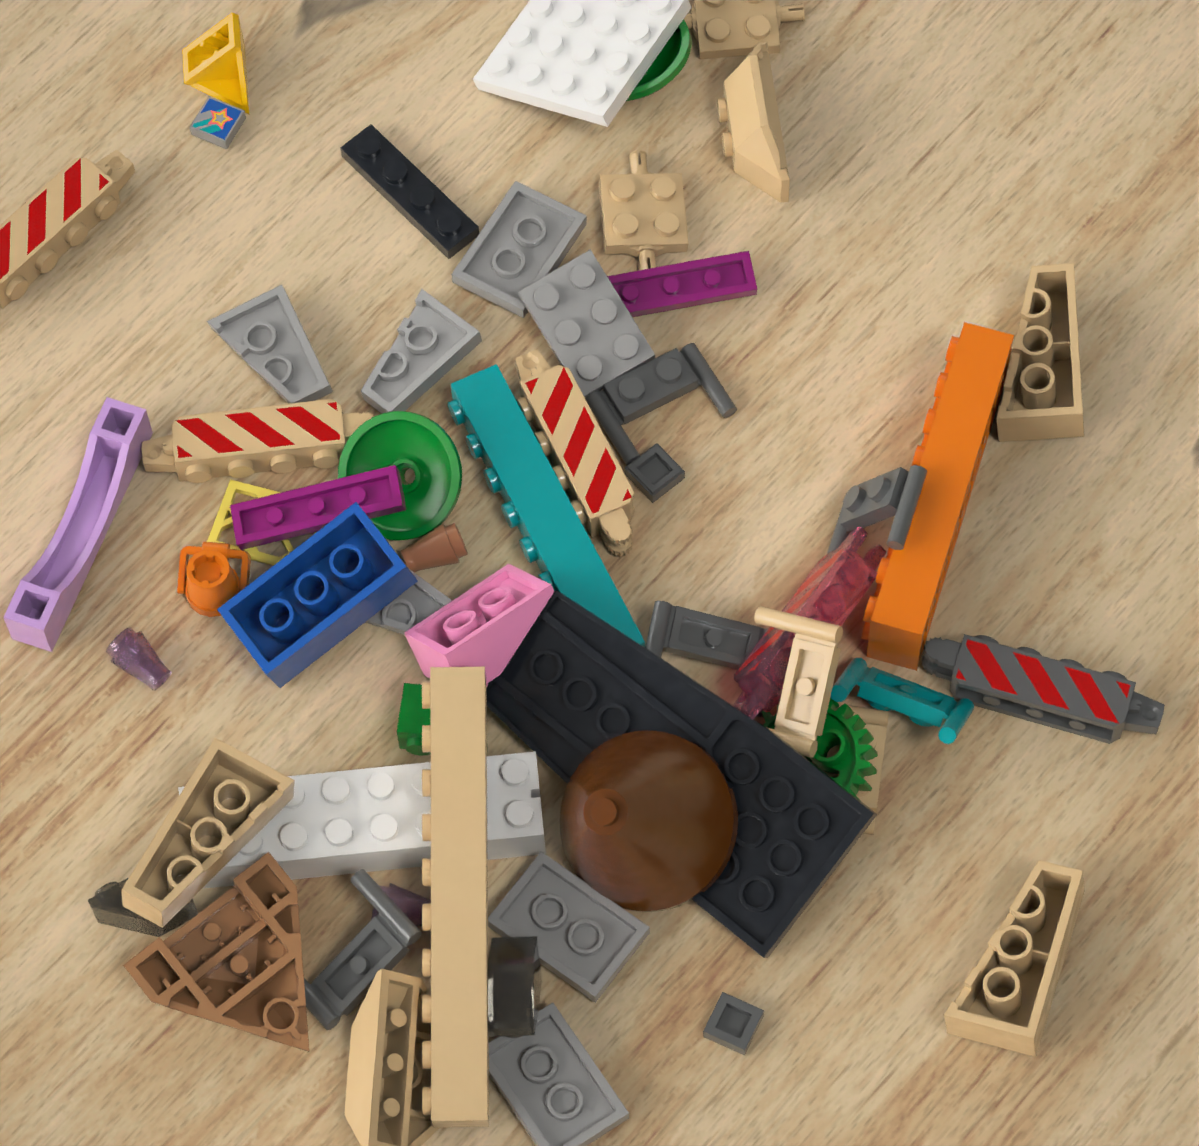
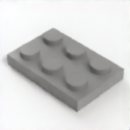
M515 181L453 271L452 282L524 318L528 310L519 297L518 291L559 267L587 225V216Z
M591 249L518 291L519 297L563 367L570 369L585 398L594 391L604 389L603 384L655 359V353Z
M543 852L539 853L488 917L489 928L595 1003L650 934L649 926L612 900L599 894L586 882Z
M554 1003L549 1004L489 1042V1076L536 1146H587L629 1119V1112Z

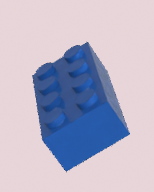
M355 502L217 610L264 673L281 688L418 582V580L359 504Z

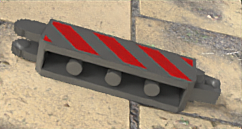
M964 634L962 643L935 637L934 639L930 638V641H926V645H924V656H922L923 670H926V673L931 675L935 674L936 677L951 681L950 692L956 701L967 698L977 707L1108 744L1120 739L1123 730L1155 735L1158 732L1165 704L1135 692L1136 682L1127 680L1120 673L1114 671H1104L1101 673L1084 668L1081 663L1075 660H1055L1042 656L1032 648L1019 647L1016 649L1001 645L995 639L985 635L973 637Z

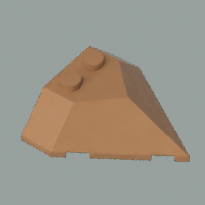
M270 852L266 853L234 878V886L167 939L163 941L160 937L123 965L152 1003L310 1052L297 886Z

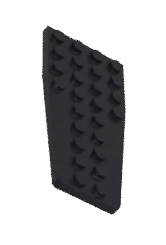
M554 591L501 675L490 681L486 687L487 707L533 751H536V754L567 784L578 765L587 755L604 742L625 733L646 730L666 732L685 738L710 754L719 764L718 767L724 775L729 788L733 789L738 811V829L735 846L725 869L710 888L705 892H700L692 900L763 958H768L877 816L873 810L773 731L570 597L558 591Z

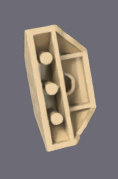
M760 42L724 81V98H717L719 123L727 122L728 132L722 133L723 151L725 157H732L736 174L780 203L789 202L790 179L767 42Z
M386 969L377 971L351 1027L344 1115L361 1146H421L439 1129L433 1128L431 1115H423L422 1110L423 1087H431V1069H423L422 1042L431 1041V1023H423L422 996L427 995L425 993L427 988L422 978Z

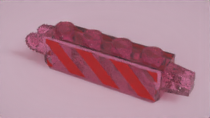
M858 526L848 534L838 549L827 553L817 562L782 609V612L842 626L875 581L877 576L875 570L880 564L882 557L886 555V550L879 544L871 548L862 558L856 551L864 542L868 533L861 526ZM773 627L768 628L734 674V680L743 691L733 706L754 719L762 709L768 712L780 703L793 639L796 633Z

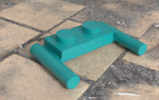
M854 658L833 685L830 696L832 700L842 702L847 698L855 685H858L860 689L857 696L866 699L876 709L898 711L908 715L912 722L925 727L934 725L940 728L943 724L938 736L945 744H951L955 741L974 710V704L970 699L962 698L959 701H955L953 697L875 667L869 668L866 661L862 658Z

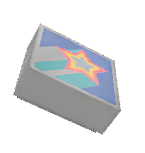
M208 96L190 126L191 135L228 149L246 119L245 111Z

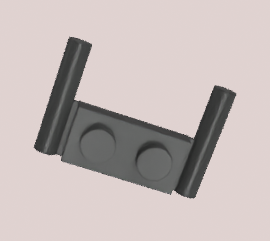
M695 343L687 344L681 351L675 348L603 384L604 390L594 391L585 398L626 466L637 459L640 454L621 425H625L697 389L701 385L723 418H728L737 411V407Z
M913 465L907 471L899 467L849 489L844 497L823 565L840 550H844L825 572L834 575L839 573L852 532L893 516L895 517L886 544L895 550H902L904 548L927 475L925 468Z
M655 601L645 648L660 658L663 648H665V652L739 670L745 661L773 637L778 630L773 629L765 636L770 628L763 629L739 621L680 606H673L665 601ZM780 636L741 670L748 672L761 660L754 670L756 672L748 707V714L752 716L763 717L762 711L766 710Z
M364 869L357 871L350 881L379 914L355 936L314 979L311 985L304 978L306 1008L326 1030L334 1028L339 1023L340 1017L343 1014L348 1016L365 998L378 970L386 969L391 971L410 951L408 946L415 943L422 935L420 929Z

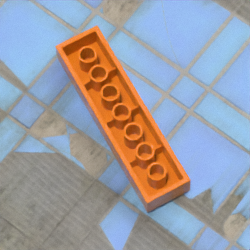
M964 322L960 337H951L945 359L947 361L945 371L940 372L934 397H936L933 409L929 408L922 432L924 433L921 446L917 445L911 465L925 468L927 475L907 539L902 550H895L889 547L886 558L882 557L875 581L877 583L874 596L870 595L863 619L865 625L861 639L868 641L866 657L916 671L918 669L1004 388L1014 339L1012 334Z

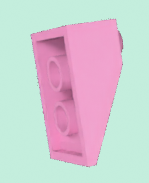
M507 564L404 632L424 676L430 678V667L485 666L487 687L490 681L501 675L553 595L554 589L551 584L511 564Z

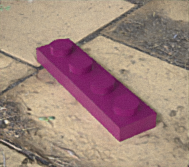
M749 251L607 276L632 317L757 295V285Z
M396 465L230 505L236 545L240 550L317 532L355 502L359 504L370 519L405 511L406 505L400 471Z

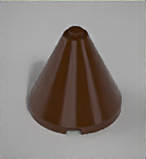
M646 730L625 733L595 748L584 758L571 776L560 808L559 822L562 846L576 876L620 907L645 912L664 911L679 907L682 903L710 888L719 878L732 855L738 829V811L732 788H729L715 759L697 744L680 736L661 731Z

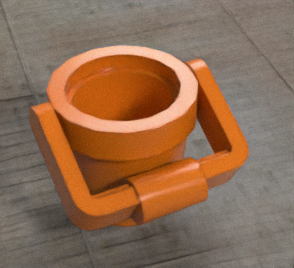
M203 542L202 546H185L180 552L178 594H185L190 607L198 614L208 617L222 616L217 609L249 585L250 554L245 550L230 549L229 543ZM229 558L242 559L240 579L236 571L231 568L228 562Z

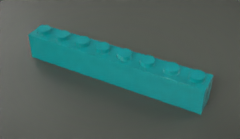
M495 364L451 383L452 401L447 403L451 416L457 426L464 424L469 434L465 436L468 448L475 460L480 457L482 458L487 468L483 470L487 485L493 494L497 492L501 494L505 502L501 505L504 517L510 528L517 526L523 538L519 540L520 546L529 563L536 561L541 571L538 574V578L551 584L554 591L561 592L645 647V641L498 365Z

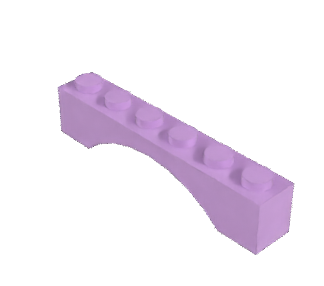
M106 397L90 431L80 473L63 518L40 559L21 579L3 617L13 640L50 652L53 651L142 458V442L150 440L153 434L146 409Z

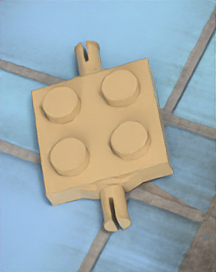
M693 0L691 13H687L684 20L688 29H692L698 41L699 59L747 56L760 42H767L769 54L780 53L779 29L781 22L805 21L803 3L780 6L778 0Z
M637 150L629 154L631 173L600 175L599 191L605 254H628L639 257L640 270L656 267L655 257L665 253L687 252L689 242L682 173L654 174L648 172L646 152L640 150L638 159Z

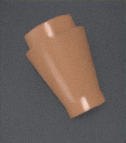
M442 523L411 546L401 550L406 566L414 573L420 570L460 563L459 558L468 555L464 541L455 523L446 527Z

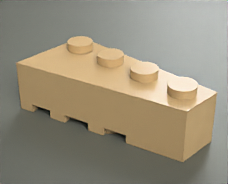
M1074 263L1031 266L1021 310L1020 324L1013 344L1012 359L1009 372L1007 371L1003 398L996 418L999 442L1084 437Z
M214 738L122 888L123 907L163 928L293 799L295 780Z
M1038 860L1009 907V913L1000 928L995 930L987 943L988 947L976 967L972 968L965 979L964 987L954 1002H951L946 1010L944 1019L947 1034L1034 1057L1037 1056L1085 892L1082 870Z

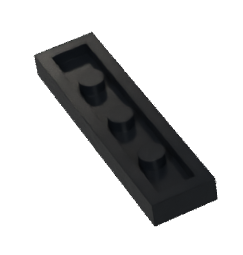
M372 124L340 147L341 156L448 259L479 235V226Z

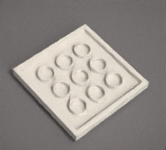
M530 0L474 76V83L477 89L608 127L692 7L689 0Z

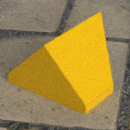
M232 12L182 49L184 84L194 87L222 102L240 108L249 114L245 44L239 15Z

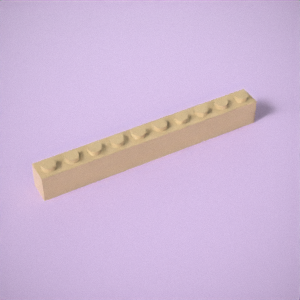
M485 666L430 667V682H422V708L431 709V725H422L423 753L431 752V769H422L423 797H431V814H422L423 841H431V858L422 859L423 886H431V903L422 904L423 931H431V949L422 950L423 977H431V995L422 996L423 1023H431V1041L422 1042L423 1069H431V1087H423L422 1110L423 1115H431L433 1128L489 1127Z

